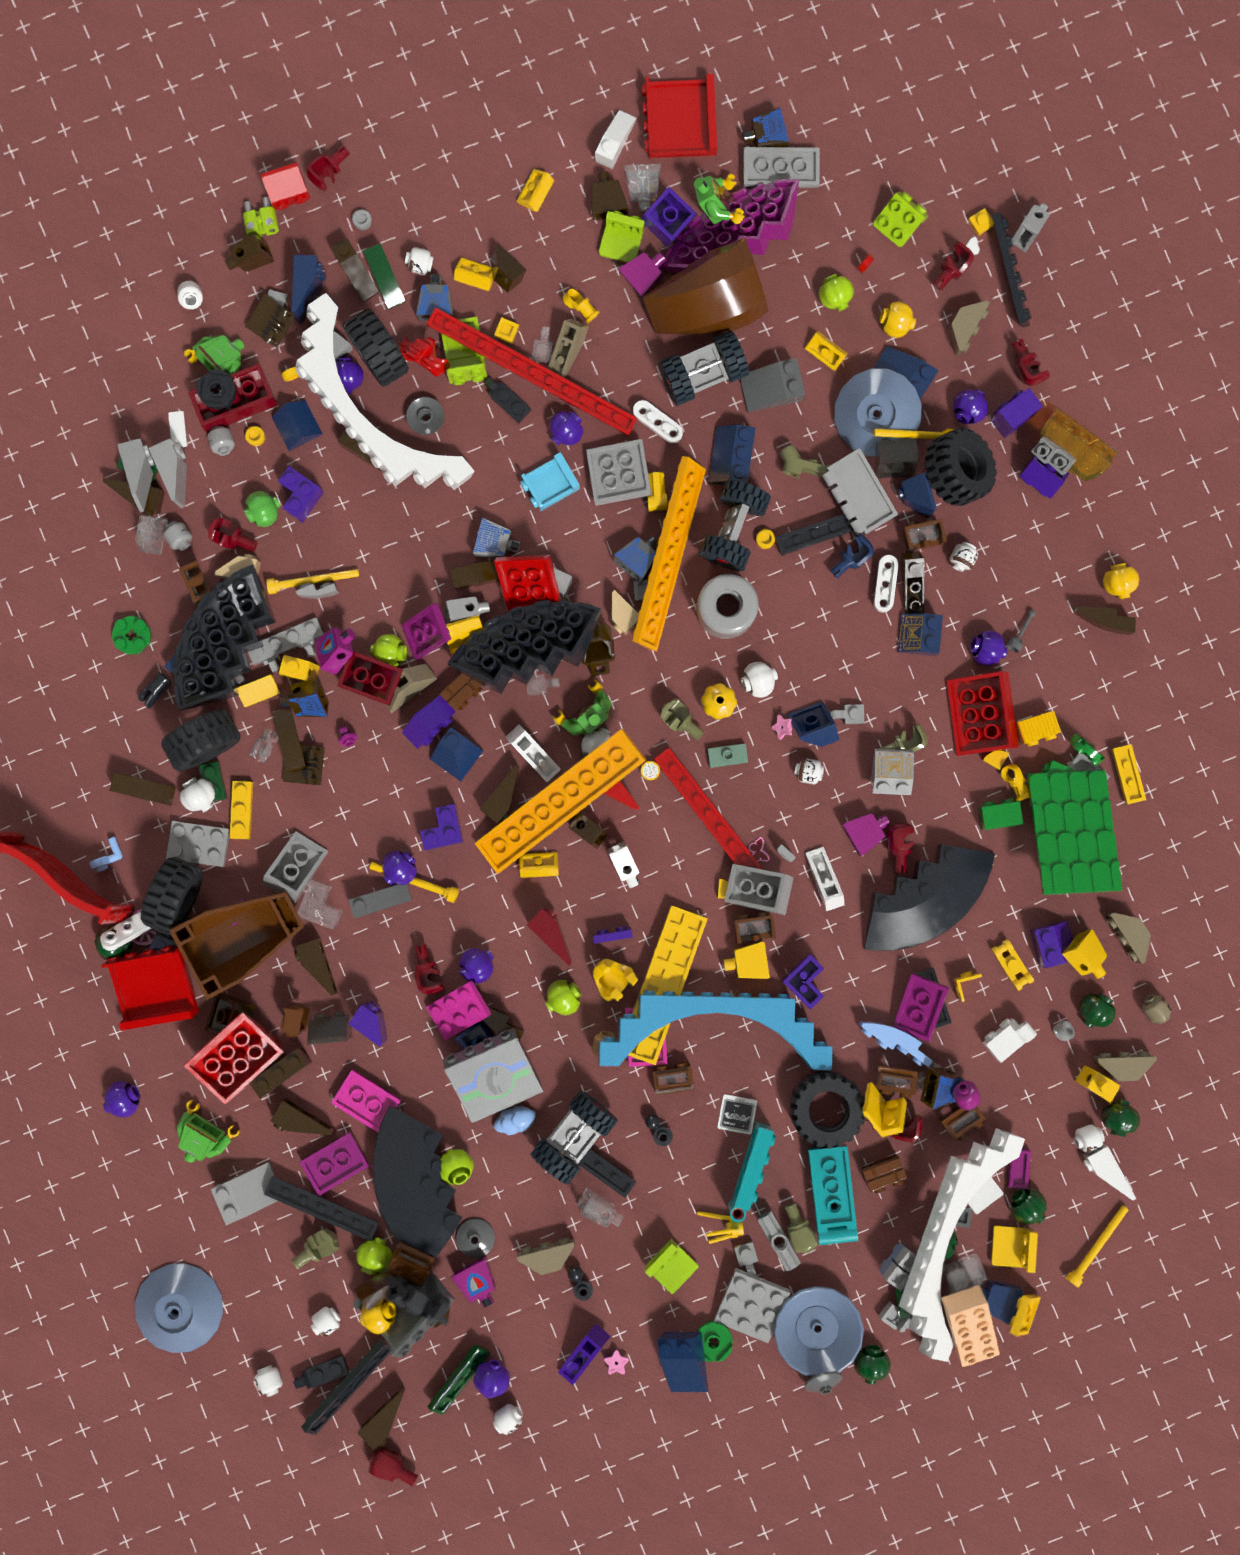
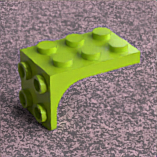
M477 317L459 320L480 331ZM442 335L445 357L451 365L446 370L450 384L462 385L465 381L481 382L484 378H488L483 356Z

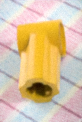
M652 472L648 474L652 495L647 496L648 511L668 510L664 473Z

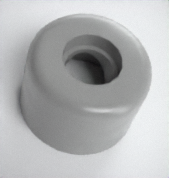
M734 574L718 575L709 580L699 594L696 605L699 623L706 632L714 637L721 639L738 637L750 628L756 618L759 607L758 596L754 587L746 579ZM726 593L736 598L739 610L735 615L724 616L718 612L716 602L721 595Z

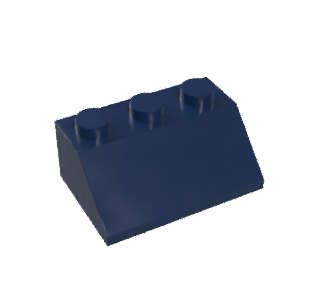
M728 425L716 428L709 483L725 485L726 480L731 479L748 484L756 427Z

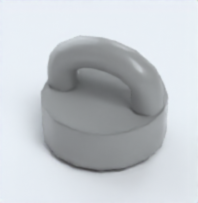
M1062 1021L1053 1027V1033L1059 1040L1068 1041L1074 1038L1075 1032L1070 1022Z

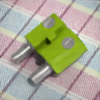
M268 197L263 198L264 208H259L260 211L258 212L252 210L250 201L244 203L246 212L243 213V220L247 237L256 234L258 237H262V234L269 236L279 232L276 212L270 206Z

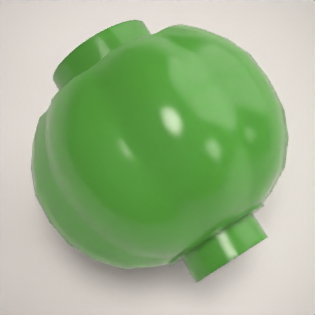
M256 491L248 496L245 502L247 508L243 510L250 523L255 522L259 527H268L276 521L278 508L281 506L276 496L272 498L266 492Z

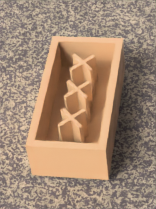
M978 1285L942 1297L951 1337L954 1342V1349L962 1367L1000 1355L988 1303L980 1286Z

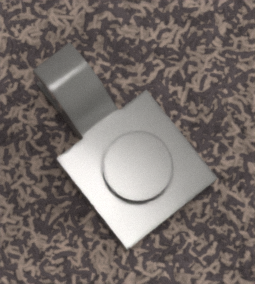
M864 704L843 705L844 711H830L833 719H844V724H864Z
M750 1241L734 1246L739 1266L745 1265L749 1274L757 1276L753 1263L757 1262L758 1258L753 1242Z

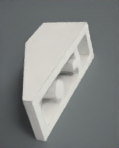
M618 111L595 152L596 162L613 169L636 121V117L623 111Z
M520 725L516 726L505 737L546 782L561 770Z
M824 847L806 852L808 863L826 911L844 906L843 892Z
M1103 1144L1097 1150L1082 1154L1085 1158L1083 1163L1089 1172L1092 1171L1131 1200L1136 1199L1108 1146Z

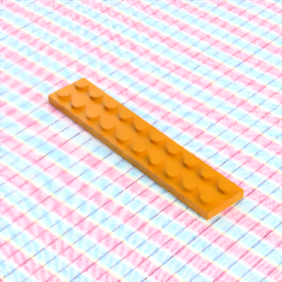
M682 456L681 462L678 465V473L673 484L672 496L668 502V510L663 521L662 533L658 539V547L653 558L652 570L648 576V584L643 595L642 607L638 613L637 625L633 632L632 641L652 651L658 650L706 471L705 468L694 460Z
M621 729L474 844L495 872L499 874L645 762L646 758L625 730Z

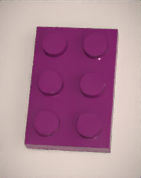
M437 603L428 606L401 625L415 660L423 658L451 640L449 630Z
M912 973L893 1027L930 1042L949 987Z
M352 1132L347 1133L299 1162L318 1196L370 1166Z

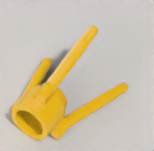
M697 1212V1215L730 1221L726 1223V1229L706 1233V1236L727 1234L709 1240V1244L743 1235L742 1221L735 1222L730 1216Z

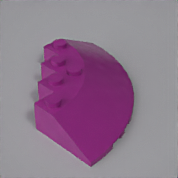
M775 180V183L767 185L759 183L755 188L749 190L743 188L732 193L733 196L727 198L730 213L733 214L737 208L744 211V218L739 224H735L729 219V221L722 220L714 225L706 213L701 216L697 215L687 224L688 228L676 237L677 241L665 254L666 262L661 265V268L673 273H680L689 264L703 257L708 251L742 238H746L751 254L765 255L770 239L788 240L794 221L799 180Z

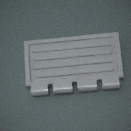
M860 448L826 468L827 473L822 476L828 487L833 484L836 485L831 492L838 504L845 501L846 504L841 506V509L848 520L853 517L855 518V521L850 524L856 535L862 532L865 535L898 515Z

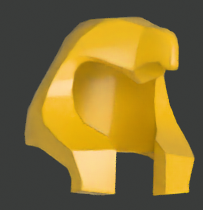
M610 959L601 960L593 970V978L599 994L608 1002L613 999L618 1002L623 997L621 992L629 983L634 986L638 981L631 967Z

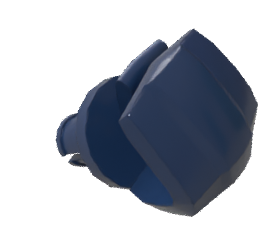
M858 534L854 539L857 545L856 553H853L851 546L847 545L846 553L844 551L840 553L842 560L829 570L836 579L849 568L856 570L874 554L872 543L863 534Z

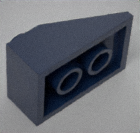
M294 255L292 313L299 324H303L307 317L308 305L317 299L323 288V281H326V269H323V264L316 255Z
M889 346L886 347L873 368L890 369L904 375L916 388L920 400L939 371L925 361Z
M665 1332L657 1339L658 1352L670 1391L708 1392L702 1332Z

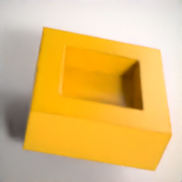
M985 208L968 219L977 236L995 225Z
M501 317L494 336L512 344L519 329V324Z

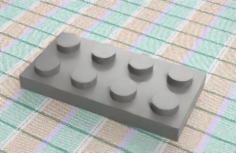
M744 147L743 187H757L759 183H764V185L775 183V180L798 179V188H819L820 148Z

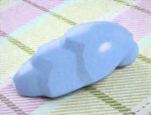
M515 1106L503 1110L495 1120L493 1128L497 1132L507 1135L524 1132L531 1127L536 1114L527 1107Z

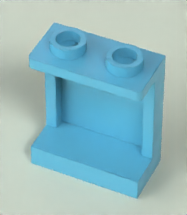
M561 452L556 454L553 460L526 475H521L522 481L520 483L525 492L529 490L532 496L529 498L534 508L538 507L540 511L580 489L577 479Z

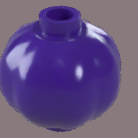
M339 358L336 362L337 372L347 395L352 394L353 390L360 387L363 382L364 373L358 363H354L352 358Z
M976 389L975 391L965 390L958 393L953 402L955 417L962 424H975L984 420L988 413V402L985 399L984 392Z
M565 411L556 413L549 423V430L553 435L550 439L558 446L561 443L568 446L576 444L583 436V427L580 425L582 420L572 411L569 414Z
M995 631L980 633L977 637L973 638L970 645V651L973 654L974 660L983 666L997 664L1001 658L1004 659L1008 651L1003 637Z
M399 851L388 853L382 861V869L385 874L383 879L390 885L393 883L398 885L409 884L416 876L417 868L414 865L416 860L407 851L403 853Z
M478 948L468 949L460 958L459 966L461 969L459 973L467 982L483 983L493 973L492 959L494 957L487 949L485 951Z
M122 1081L115 1082L106 1090L103 1108L107 1113H111L114 1116L120 1118L129 1117L138 1108L141 1097L140 1092L135 1085Z
M490 1360L477 1367L473 1383L475 1388L484 1397L494 1398L502 1395L508 1389L510 1373L500 1361Z

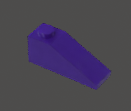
M595 1324L558 1373L574 1385L611 1336Z

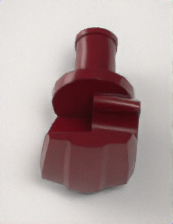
M341 145L331 156L326 153L319 155L308 164L307 176L318 189L327 190L326 183L324 182L326 176H329L332 183H335V174L340 172L339 164L350 155L347 148Z
M958 241L952 251L955 255L956 263L948 255L946 261L941 264L943 272L933 282L935 287L942 282L937 288L940 291H943L952 278L959 279L974 261L973 252L962 242Z
M1022 338L1018 339L1019 342L1017 340L1011 345L1019 358L1015 362L1016 370L1023 383L1027 386H1035L1046 381L1050 376L1048 370L1041 373L1030 370L1038 369L1041 365V362L1035 361L1037 358L1036 353L1028 352Z
M215 518L208 527V538L214 543L219 544V546L233 550L240 546L251 552H254L257 548L258 541L243 536L241 528L224 518Z
M900 823L888 828L887 845L889 854L895 856V873H907L906 856L912 853V849L909 848L915 842L908 841L904 843L903 840L907 835L914 833V826L912 824Z
M427 945L416 946L414 948L419 964L414 967V975L417 989L423 994H433L444 989L443 982H436L430 978L432 973L441 974V972L433 968L437 964L430 961Z
M915 1114L909 1123L904 1124L902 1133L893 1134L891 1137L906 1142L917 1141L922 1134V1116Z
M379 1447L370 1457L368 1471L379 1479L393 1482L398 1478L412 1487L418 1477V1474L403 1467L404 1460L401 1459L396 1451L390 1452L385 1447Z

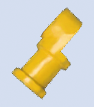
M569 289L563 296L565 305L580 311L585 317L587 324L600 313L589 303L588 298L584 299L575 289Z
M1015 764L1005 766L1001 770V776L1004 781L1009 783L1010 787H1013L1017 796L1016 801L1029 798V790L1025 783L1027 780L1023 777L1020 768ZM1008 769L1013 770L1014 778L1008 775Z

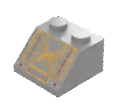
M875 749L870 779L872 793L911 795L914 780V751Z

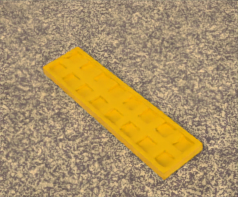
M672 905L670 906L639 994H644V991H655V995H663V991H674L675 995H681L707 918ZM638 998L632 1014H635V1018H638ZM670 1023L652 1032L637 1044L628 1056L656 1065Z

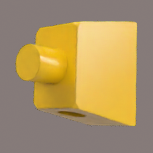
M284 655L279 675L304 682L317 679L320 666L306 660Z
M1090 929L1077 934L1062 955L1080 975L1093 973L1096 979L1103 977L1106 971L1101 964L1107 958V954L1094 930Z
M764 941L733 950L734 958L723 960L725 971L736 970L738 978H770Z
M1085 1065L1075 1080L1076 1083L1107 1102L1113 1100L1120 1088L1119 1084ZM1092 1075L1091 1079L1087 1082L1088 1077Z

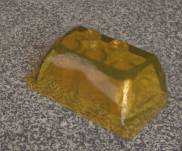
M1058 407L1047 420L1040 434V439L1042 437L1050 439L1077 459L1067 472L1077 475L1084 481L1097 478L1112 465L1119 453Z

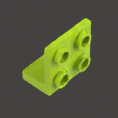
M671 1238L644 1267L645 1273L649 1277L653 1275L671 1294H674L699 1266Z

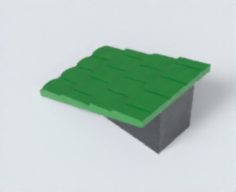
M1105 770L1027 773L1042 894L1123 891Z

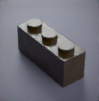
M300 1046L249 1084L261 1099L312 1061Z

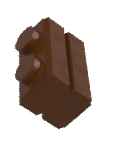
M460 673L439 695L455 711L458 709L462 711L469 704L468 700L472 696L475 698L483 691L481 688L483 685Z
M897 1154L860 1167L870 1192H883L886 1190V1186L891 1184L898 1186L904 1183V1179H907Z

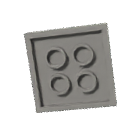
M642 439L586 450L596 506L652 495Z
M736 1268L714 1317V1322L769 1343L775 1329L776 1316L784 1302L788 1299L790 1289Z

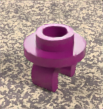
M346 726L339 728L341 737L338 740L339 744L345 747L352 746L357 740V735L350 733Z

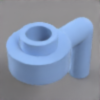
M116 837L108 839L113 854L91 861L89 864L92 870L97 872L108 869L107 865L122 859L123 855Z

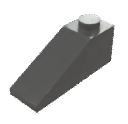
M406 884L391 886L348 901L353 917L358 918L411 901L412 898Z

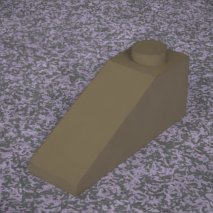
M574 319L564 320L548 366L549 370L566 378L584 343L589 326Z

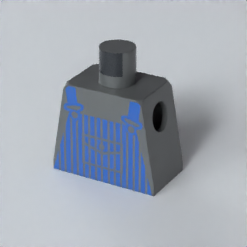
M431 275L430 285L421 286L416 311L418 320L428 321L435 307L454 317L450 289L448 285H442V276Z
M652 536L646 542L637 537L614 555L613 562L641 584L653 566V558L656 555L654 549L658 546V541Z

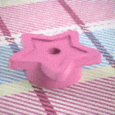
M781 715L777 716V723L772 726V729L777 732L779 740L785 735H792V720L784 719Z
M616 1349L613 1355L604 1358V1361L609 1365L608 1373L612 1374L617 1371L625 1374L624 1365L629 1361V1358L623 1357Z

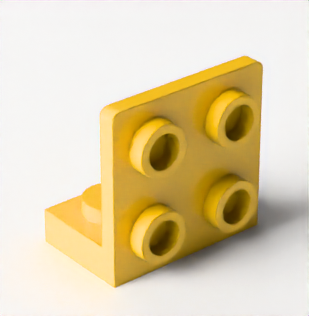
M478 615L446 624L451 636V640L447 642L451 657L461 644L464 645L471 638L470 635L474 631L477 632L483 628Z
M868 1083L863 1106L864 1116L869 1119L873 1128L878 1131L881 1137L902 1133L907 1105L906 1100L902 1097L885 1101L873 1083Z
M995 1225L993 1227L991 1264L995 1266L1021 1267L1027 1272L1035 1273L1038 1233L1032 1228Z

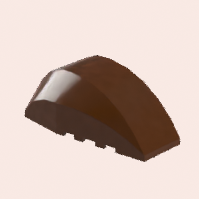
M746 238L708 251L696 262H692L683 271L676 273L667 282L660 284L643 296L655 334H704L734 331L753 323L768 312L765 294Z
M287 892L204 910L176 925L169 931L205 999L208 1000L242 982L268 957L273 955L277 949L299 932L304 925Z

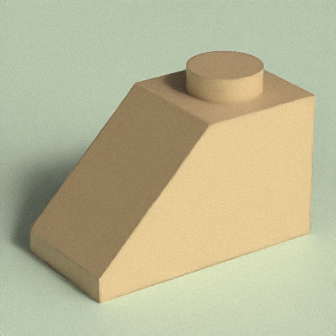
M253 555L237 556L216 570L215 575L219 578L227 579L231 574L252 564L259 575L261 562Z
M614 590L612 592V623L614 624L612 627L619 634L623 633L626 636L637 625L638 613Z

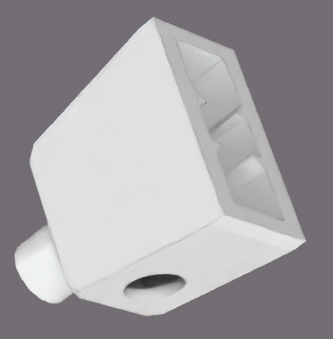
M623 841L608 848L607 851L621 880H626L629 888L640 884L636 876L639 874V871L625 842ZM629 865L627 870H623L624 866Z

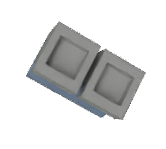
M899 1243L892 1249L893 1252L889 1258L882 1262L879 1271L886 1281L901 1291L909 1278V1274L906 1271L911 1272L916 1255L902 1243Z

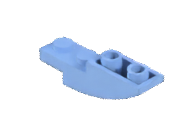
M864 1021L859 1023L863 1027L861 1031L868 1037L875 1036L878 1039L876 1043L885 1050L887 1047L893 1050L898 1044L897 1049L905 1055L909 1052L914 1056L912 1060L922 1067L924 1064L929 1067L933 1062L918 1050L922 1043L911 1035L882 1023Z

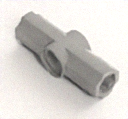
M773 1212L763 1213L757 1220L785 1270L788 1271L796 1268L801 1262ZM776 1237L784 1238L783 1243L780 1245L774 1244V1240Z

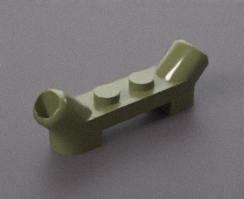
M789 445L780 451V456L784 462L781 472L799 479L801 472L823 478L822 475L827 473L826 468L831 466L820 465V462L813 459L803 460L794 445Z

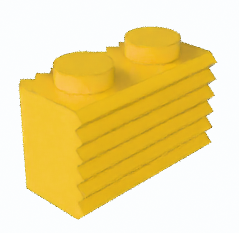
M1054 711L1016 722L1020 744H1027V747L1039 744L1038 740L1045 738L1046 741L1057 738L1056 734L1061 733Z

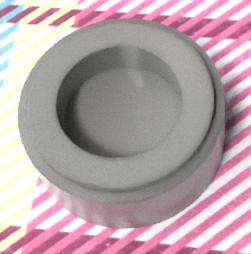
M361 209L353 214L352 221L357 229L367 230L371 226L372 218L368 211Z

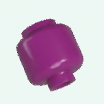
M967 1080L955 1085L953 1097L961 1109L971 1110L979 1105L981 1095L973 1082Z

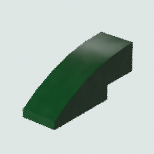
M381 243L364 250L363 252L388 310L405 303Z

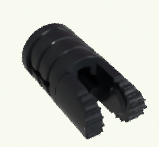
M158 672L140 693L138 699L142 702L145 701V706L150 709L169 685L172 684L171 680Z

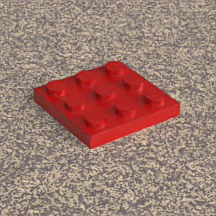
M550 555L497 557L494 560L508 611L518 606L525 607L539 601L550 600V602H559L562 600Z

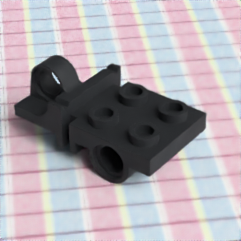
M390 1274L385 1280L389 1284L386 1291L387 1300L414 1316L422 1315L429 1321H432L434 1318L445 1326L448 1325L449 1321L444 1318L450 1305L448 1297L441 1293H436L431 1297L414 1284L407 1285L408 1282L399 1275L397 1278Z

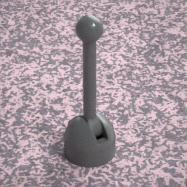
M1029 610V616L1018 636L1010 638L1007 642L1006 647L1009 650L1020 653L1023 647L1021 637L1031 618L1036 615L1035 610Z

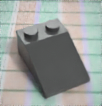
M797 358L776 362L749 372L748 376L740 379L748 413L803 401L805 397Z

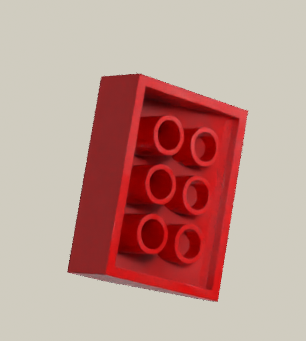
M1000 671L946 681L957 756L1019 748L1009 672Z
M242 1011L184 1064V1067L226 1105L283 1053V1044L270 1031Z

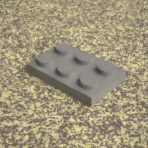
M172 821L166 859L177 857L191 863L225 867L230 829Z

